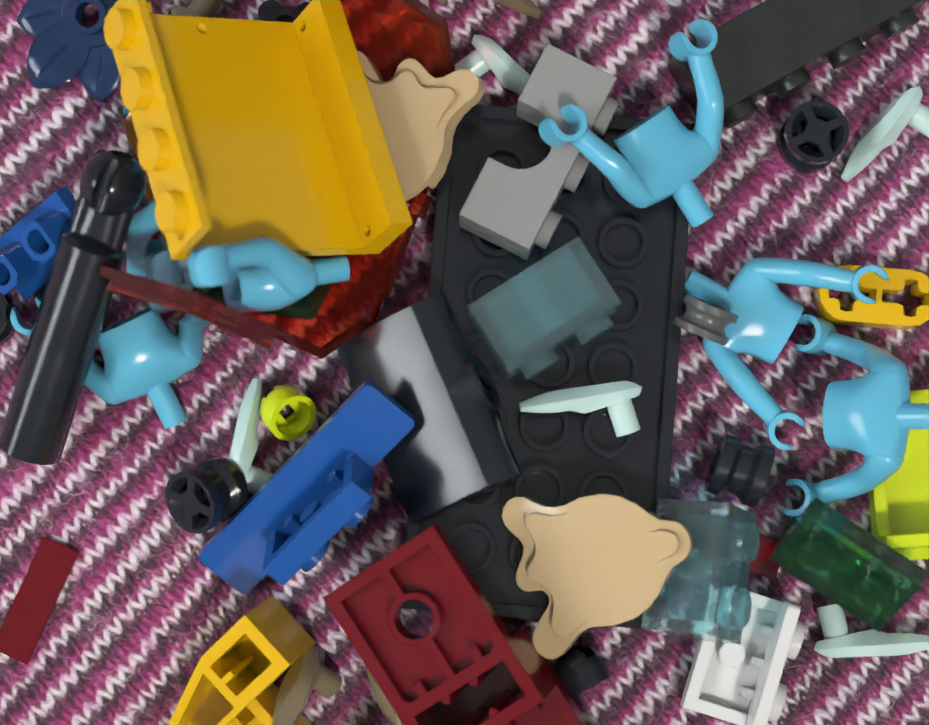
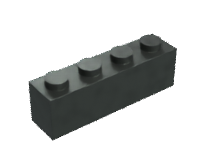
M766 0L716 28L718 41L715 48L711 51V56L724 96L723 125L725 129H729L755 114L759 110L755 102L771 93L776 92L779 99H783L797 92L813 80L809 72L829 62L833 69H837L851 62L866 51L863 42L883 32L887 40L905 32L920 21L916 13L927 0ZM696 39L691 41V44L697 47ZM672 56L667 68L696 115L697 96L689 63L682 62Z

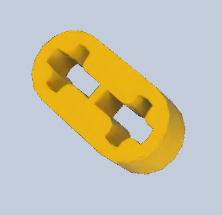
M842 265L837 267L854 271L860 266ZM881 267L887 272L889 281L878 278L872 272H867L862 275L858 283L860 292L869 293V298L875 300L876 303L866 304L855 301L848 305L846 311L840 310V301L838 299L829 298L830 289L815 287L813 293L814 306L825 320L838 325L894 330L913 329L929 320V277L922 272ZM906 284L910 286L912 296L921 298L922 305L911 310L909 316L903 315L904 309L901 304L882 302V295L897 294L904 289Z

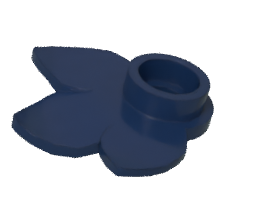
M117 0L28 1L20 12L17 23L27 33L36 37L27 57V71L31 85L34 88H55L69 83L78 77L85 89L96 101L105 102L113 95L121 82L113 49H110L105 41L104 18ZM93 3L99 10V20L94 26L89 27L83 20V12L88 5Z

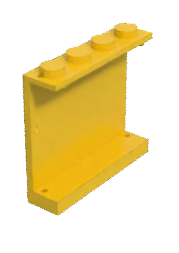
M117 0L104 18L105 41L108 47L113 49L121 78V98L124 106L131 113L138 138L139 162L142 168L147 171L156 202V223L161 232L165 234L172 260H188L189 254L200 247L228 245L258 237L272 238L302 256L380 254L413 224L340 0H312L294 22L151 14L153 11L151 3L146 0Z

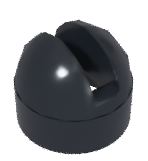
M587 645L573 646L556 660L555 672L571 697L612 676L600 654Z

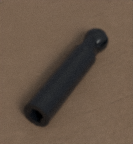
M110 150L97 153L88 160L80 173V194L68 232H64L61 235L0 433V448L6 454L27 463L52 465L58 463L61 459L126 253L123 250L125 239L135 208L138 207L146 192V176L139 162L125 152Z

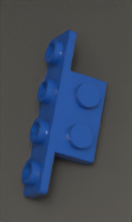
M364 381L200 549L199 561L242 594L249 593L267 574L284 586L300 569L304 572L313 569L325 555L329 547V540L343 526L348 529L356 526L370 510L374 500L372 497L373 468L414 428V415L373 381Z

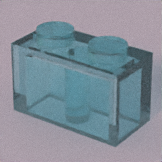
M578 236L468 305L467 316L506 377L509 379L522 371L526 379L529 380L559 361L560 358L555 349L572 338L577 337L581 345H584L614 326L615 324L609 315L617 310L621 301Z
M658 498L656 515L661 519L683 523L691 533L693 546L689 557L674 568L669 580H666L660 595L654 601L653 606L643 613L641 628L670 638L741 645L742 629L748 624L752 609L751 596L747 590L750 565L758 554L760 544L759 531L756 526V515L729 502Z

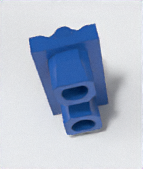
M67 186L51 194L0 237V293L5 295L16 289L25 301L46 286L61 235L64 232H68L76 207L74 195Z

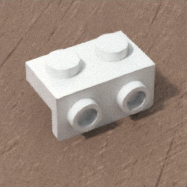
M716 582L680 706L737 725H767L768 721L776 723L783 710L787 694V686L779 683L786 658L794 660L797 657L805 634V622L798 620L801 606L781 602L722 582Z

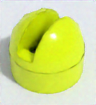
M277 385L266 398L263 397L261 400L259 412L263 423L280 440L291 441L300 438L308 432L315 421L316 407L314 402L302 390L292 385ZM286 405H289L294 412L287 419H284L280 411Z

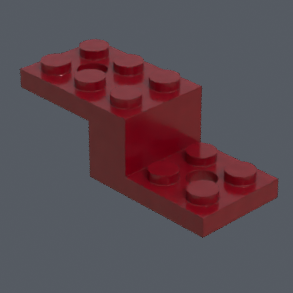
M439 523L422 532L323 597L403 725H589L547 658L541 656L534 648L532 635L525 624L509 634ZM406 600H420L430 607L434 616V624L429 634L415 635L403 626L400 611Z

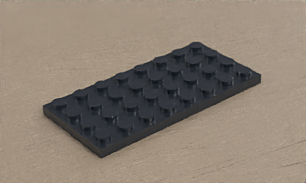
M475 105L463 116L456 127L453 136L452 154L445 174L438 183L428 298L438 295H445L471 356L478 357L488 370L500 399V408L495 410L502 424L523 475L485 494L464 498L418 523L412 524L408 520L406 543L439 523L498 617L540 620L549 605V597L544 591L528 592L522 590L517 585L516 572L523 555V544L504 524L502 512L508 500L514 497H528L543 505L557 507L566 505L580 497L613 494L624 496L626 499L640 505L646 511H651L661 519L667 520L681 328L674 325L673 322L676 316H682L689 222L673 196L647 208L640 209L632 206L619 195L606 176L590 162L575 193L563 188L553 208L554 211L563 216L546 250L534 245L527 260L459 227V213L488 157L511 168L527 169L541 163L550 152V146L540 137L539 128L516 116L517 108ZM613 117L604 136L596 135L620 154L613 140L643 119ZM681 122L690 131L695 126V123ZM624 380L642 386L640 395L631 399L641 430L620 437H616L607 407L586 414L574 411L530 413L520 412L519 410L520 402L555 390ZM661 593L654 601L653 606L642 615L613 627L659 630ZM406 600L402 605V608L431 611L430 607L420 600Z

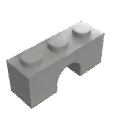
M547 43L518 99L516 116L534 124L538 128L543 119L551 118L556 122L560 131L567 135L568 124L561 116L560 109L568 104L576 105L587 116V128L603 137L620 104L619 101L610 97L617 77ZM571 143L562 147L550 146L548 156L538 165L527 169L511 168L488 157L459 213V227L527 260L534 245L546 250L563 216L554 211L553 208L563 188L575 193L590 161Z

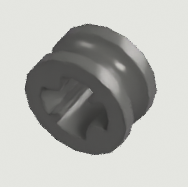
M685 294L683 302L686 304V312L682 316H676L673 324L695 335L726 346L729 341V337L725 334L726 327L731 323L736 324L739 316L714 304Z

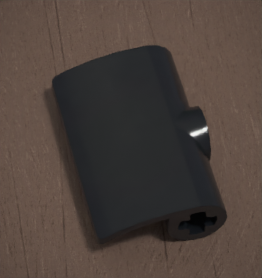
M445 295L433 296L414 303L367 328L339 346L338 352L354 391L364 381L371 380L414 415V428L383 458L408 520L412 524L418 523L464 498L485 494L523 475L502 424L495 410L500 408V399L495 384L481 360L476 356H471Z

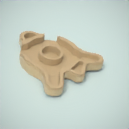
M357 51L405 201H408L417 196L427 186L434 189L444 176L452 154L453 136L456 127L463 116L480 102L484 95V84L472 71L465 69L454 71L444 77L434 78L422 64L412 58L400 62L394 77L385 82L372 60L364 53Z
M597 494L580 497L566 505L557 507L543 505L528 497H514L507 501L502 512L505 526L523 544V555L516 572L517 585L522 590L528 592L544 591L549 597V605L534 630L532 637L533 646L536 651L547 659H556L564 655L575 640L591 627L614 626L637 618L650 609L660 595L666 580H669L674 568L689 557L693 546L691 533L683 523L661 519L651 511H646L637 503L620 495Z

